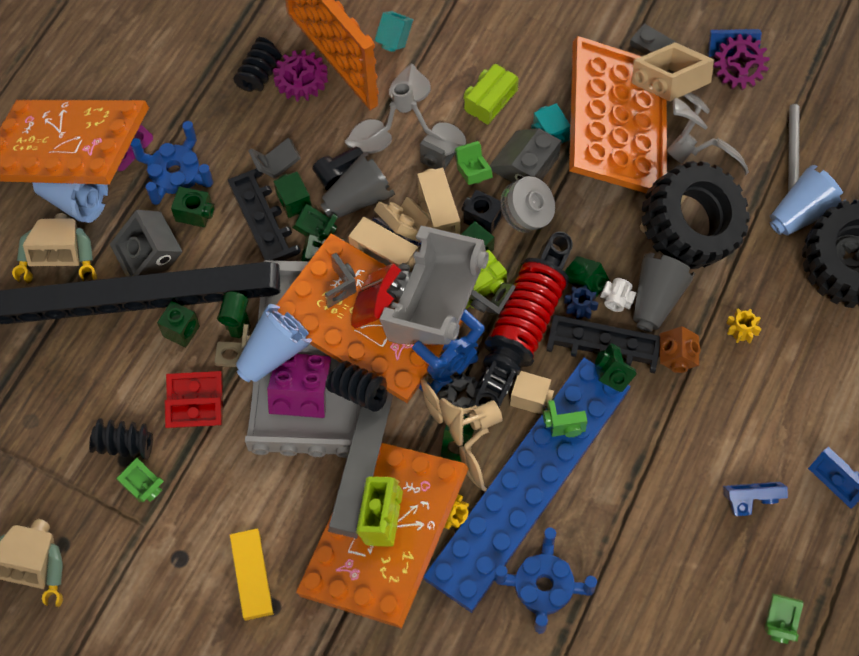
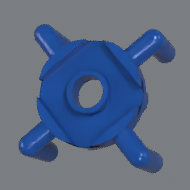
M185 121L182 125L186 136L183 145L165 143L153 155L144 153L138 138H134L130 144L136 160L148 165L147 172L152 182L146 184V190L151 203L154 205H158L166 193H177L179 186L191 188L195 183L205 187L213 185L209 166L207 164L199 166L197 155L192 151L197 142V137L191 121ZM177 165L181 167L178 172H168L171 166Z
M466 309L460 320L471 329L467 336L462 338L457 336L456 340H451L449 344L444 345L443 350L445 352L439 358L421 341H417L412 347V350L429 365L427 372L431 374L434 380L431 384L428 381L427 383L436 395L444 385L453 381L450 378L453 373L457 372L460 375L469 364H474L478 361L477 350L474 347H478L476 341L482 335L485 328Z
M551 527L547 528L544 532L542 554L526 558L516 575L507 574V568L504 565L497 566L495 570V582L498 585L515 587L516 594L525 607L531 612L536 613L534 629L538 634L546 631L547 616L558 612L567 605L573 594L590 596L594 593L597 585V579L594 576H588L585 579V583L574 582L569 564L553 556L556 531ZM542 577L550 579L553 583L552 589L541 591L536 585L537 580Z

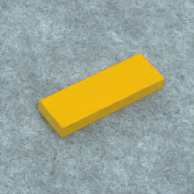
M259 529L230 534L244 621L274 615Z

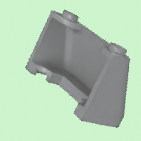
M421 225L416 239L422 241L419 252L415 251L413 255L416 263L399 302H393L391 309L384 308L380 322L389 342L415 344L417 341H421L423 344L447 345L451 340H456L458 336L460 319L481 269H485L487 266L489 253L485 250L484 240Z

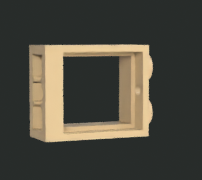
M675 42L635 59L632 84L663 99L672 101L675 97L679 98L711 83L714 59ZM667 70H671L675 73L671 74L667 72Z
M427 169L422 173H418V201L420 208L431 218L430 228L460 234V218L444 169Z
M363 217L348 236L349 244L386 266L392 263L397 267L402 263L410 265L409 272L412 273L416 263L413 255L415 251L418 252V247Z

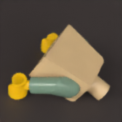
M59 213L54 219L37 220L33 229L20 238L17 254L19 265L12 271L13 277L18 282L22 273H24V280L27 283H30L33 278L32 273L27 269V263L28 266H79V262H82L83 266L79 269L81 280L85 281L84 274L86 272H92L93 280L97 279L95 269L90 261H93L91 241L83 229L77 228L76 220L70 219L68 215Z
M37 519L30 528L18 525L11 527L7 534L0 537V580L44 589L46 585H49V589L42 595V602L48 606L49 597L52 594H56V606L59 607L63 602V597L57 589L62 581L63 562L60 549L54 544L53 535L48 532L50 529L49 524L44 520Z

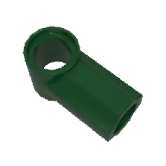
M237 292L225 293L217 320L225 325L231 337L240 339L243 335L244 324L248 325V332L251 325L246 312L249 300Z

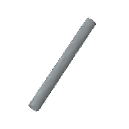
M797 104L789 106L788 192L799 179L800 106Z

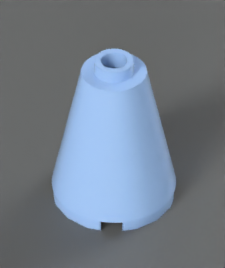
M811 165L801 175L770 215L772 220L770 225L777 234L790 235L818 221L820 216H823L825 211L832 206L836 207L840 202H844L840 199L843 191L826 171L823 170L819 173L814 170L818 166Z
M32 182L34 192L79 222L90 223L97 219L105 207V204L102 203L103 195L108 196V185Z
M269 304L265 308L236 362L238 375L247 382L251 380L254 382L259 381L306 348L312 341L311 338L306 339L309 334L308 331L291 314L287 312L285 315L277 312L280 308L277 305Z

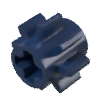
M586 285L578 289L572 287L571 295H565L564 303L568 304L566 313H572L577 320L584 317L590 319L591 310L596 311L598 308V302L594 301L596 299V292L591 293Z

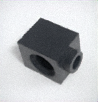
M475 190L472 197H467L462 205L461 211L464 212L463 223L470 226L473 222H477L492 235L503 217L504 202ZM478 210H484V211H486V212H485V213H478V212H476V211H478Z

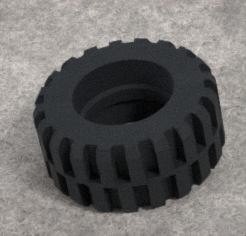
M691 161L678 165L657 179L645 194L646 200L642 204V212H645V215L642 216V225L647 227L645 232L647 239L651 238L654 243L652 247L656 252L661 251L665 256L688 265L690 269L707 267L729 256L743 243V237L748 232L746 223L750 221V213L746 212L748 202L741 194L743 191L741 186L733 182L734 178L729 173L724 174L722 172L723 169L716 165L710 167L708 162L700 161L697 163ZM683 195L694 198L705 209L709 218L708 236L695 232L686 223L681 210Z
M854 199L851 204L849 201L840 202L836 207L832 206L826 210L808 233L804 241L806 245L802 249V257L806 258L803 262V268L805 272H810L808 280L811 285L817 284L819 287L817 292L822 296L825 294L829 295L831 302L838 304L842 301L845 302L844 306L854 308L859 303V272L850 269L841 261L836 250V239L845 235L859 237V199Z

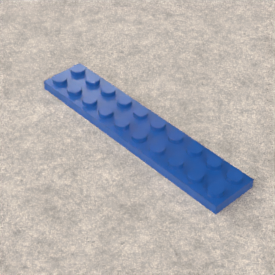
M583 358L553 400L557 415L586 411L588 420L586 431L576 437H566L565 435L552 437L550 427L545 428L542 414L470 512L466 521L459 527L424 575V580L472 613L494 583L496 567L499 565L506 566L628 394L631 386L628 385L623 392H618L598 381L595 364Z

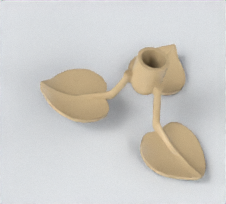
M421 379L424 400L430 414L439 424L444 419L453 440L460 446L461 462L465 463L469 468L467 476L478 488L486 492L487 488L484 486L481 469L476 458L471 453V446L482 435L489 432L488 427L502 422L503 418L498 405L492 400L479 407L475 405L464 409L454 406L444 398L439 400L436 393L428 385L427 379ZM463 414H468V418L463 420ZM470 423L474 430L479 429L480 431L463 447L461 446L463 445V425Z

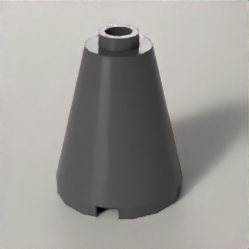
M367 151L361 154L322 196L324 202L320 205L328 217L334 213L340 218L395 195L393 189L389 192L387 191L389 182L374 160H366L369 157Z
M655 253L645 254L642 260L633 320L637 323L636 327L646 332H652V329L658 330L695 276L694 272L689 273L690 267L665 255H662L661 259L653 258Z

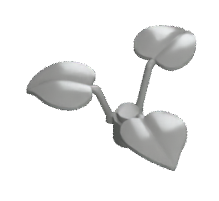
M410 64L396 77L389 88V95L393 102L390 103V112L386 126L384 127V124L379 120H365L355 126L349 137L345 140V143L351 149L356 146L360 147L363 153L365 151L377 153L384 150L392 142V137L387 131L391 129L395 109L402 113L413 109L422 128L428 134L423 140L443 149L445 156L455 153L457 147L466 145V138L456 126L450 123H437L432 130L427 127L416 102L425 99L431 91L430 82L413 64Z
M692 92L684 96L693 102L695 111H692L687 104L675 97L673 100L674 115L683 116L690 120L682 134L667 149V152L678 162L683 163L691 153L696 156L699 151L710 145H715L741 163L745 175H747L749 170L742 156L723 140L713 138L695 147L697 141L689 133L695 123L705 130L708 128L698 114L701 109L707 114L710 110Z

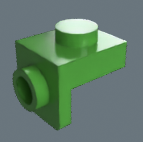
M478 141L455 149L457 169L468 185L493 178L492 169L482 157L481 144Z
M554 400L548 401L547 410L543 411L545 428L550 427L552 437L561 435L576 437L586 431L588 422L586 411L557 415Z
M135 458L115 478L139 502H144L146 499L151 502L162 491L159 486L164 482L160 477L157 478L138 458Z
M772 593L764 627L766 633L771 635L770 639L784 644H788L789 640L798 641L797 629L804 604L802 600Z

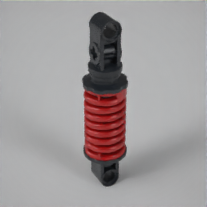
M555 232L543 244L537 258H527L522 261L519 276L516 277L514 282L516 287L502 308L498 320L495 322L494 329H492L484 342L486 344L485 348L489 352L483 361L486 369L477 383V389L468 408L475 405L479 407V402L485 404L492 400L500 408L513 380H516L517 375L520 374L521 367H530L533 364L534 352L539 347L538 343L543 338V334L547 329L546 325L549 324L551 316L554 314V308L558 305L562 291L569 284V277L562 269L573 247L571 237L565 232ZM553 244L557 245L561 251L556 250Z

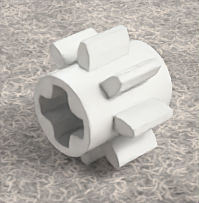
M615 278L612 283L606 282L600 297L606 299L604 305L608 309L622 312L624 307L630 309L636 292L631 291L632 284L625 279Z

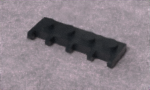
M256 168L228 179L229 187L263 259L284 261L300 254L301 249L298 245L289 248L284 239L292 234L290 227L279 229L274 218L282 213L280 206L269 208L265 197L272 193L271 187L264 186L260 188L256 181L264 173Z
M554 315L546 351L552 352L554 345L572 348L571 357H576L577 350L599 354L602 350L605 351L610 343L620 347L622 358L626 359L627 365L631 366L632 361L650 364L649 371L655 374L660 351V336Z

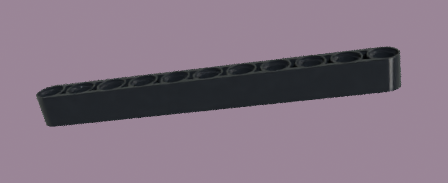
M260 262L0 290V324L168 307L171 301L181 306L222 302L226 292H237L248 299L275 296L281 292L280 265L275 262Z

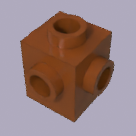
M683 326L660 333V364L675 373H684L690 368L699 366V335Z

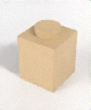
M521 371L517 375L513 387L510 406L542 415L545 406L548 405V401H551L554 396V390H550L551 379Z

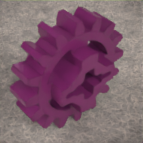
M738 34L736 41L729 37L727 39L728 45L721 43L719 49L722 52H716L714 55L719 61L714 62L713 67L720 69L716 73V77L723 76L722 84L724 85L729 81L732 90L736 85H740L742 91L746 88L747 83L753 88L756 85L754 79L761 82L764 78L761 73L768 71V67L763 65L770 60L769 57H763L767 48L760 49L758 47L761 42L760 40H757L755 43L751 42V35L746 40H743L742 35ZM735 48L733 57L725 58L727 52ZM746 48L752 50L755 55H752ZM739 57H741L743 62H746L744 67H741L740 63H736ZM757 66L755 73L748 77V69ZM727 70H731L736 77L732 76Z
M302 50L301 55H297L296 51H292L291 57L286 54L283 55L284 62H276L277 68L273 69L274 83L278 87L280 94L285 92L287 99L293 95L296 101H299L300 97L304 96L306 101H308L310 94L317 97L318 89H325L324 83L328 82L327 66L323 64L321 57L316 59L314 52L308 56L305 50Z

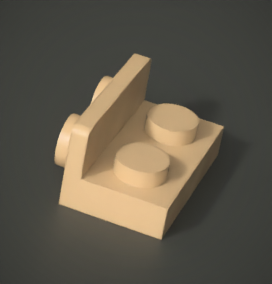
M406 197L401 207L392 202L387 205L379 201L374 209L396 234L418 243L421 241L416 239V235L420 226L430 227L431 218L409 197Z

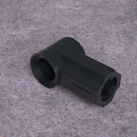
M356 146L334 158L330 156L322 157L314 163L312 170L328 191L357 158L363 154V151L360 147Z

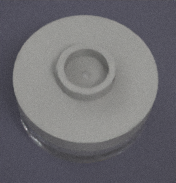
M527 176L509 184L504 189L501 195V210L505 220L512 228L519 232L529 233L551 222L555 213V201L551 190L542 180Z

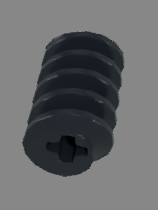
M257 37L242 65L234 75V83L242 90L248 92L254 90L263 91L264 84L269 80L268 76H271L273 69L277 67L276 62L282 58L281 52L270 40L264 37Z
M342 361L327 377L325 386L329 392L357 405L359 404L364 408H368L372 412L381 410L386 403L387 381L381 375L377 376L374 372H369L356 364L352 365L349 361Z
M99 418L90 435V453L97 451L98 454H105L108 452L109 455L113 456L119 453L122 457H127L130 454L132 458H138L141 455L142 459H148L153 447V434L148 432L147 424L145 423L142 424L140 431H137L135 422H132L129 429H126L125 421H120L118 428H115L114 420L110 419L107 427H104L103 419Z

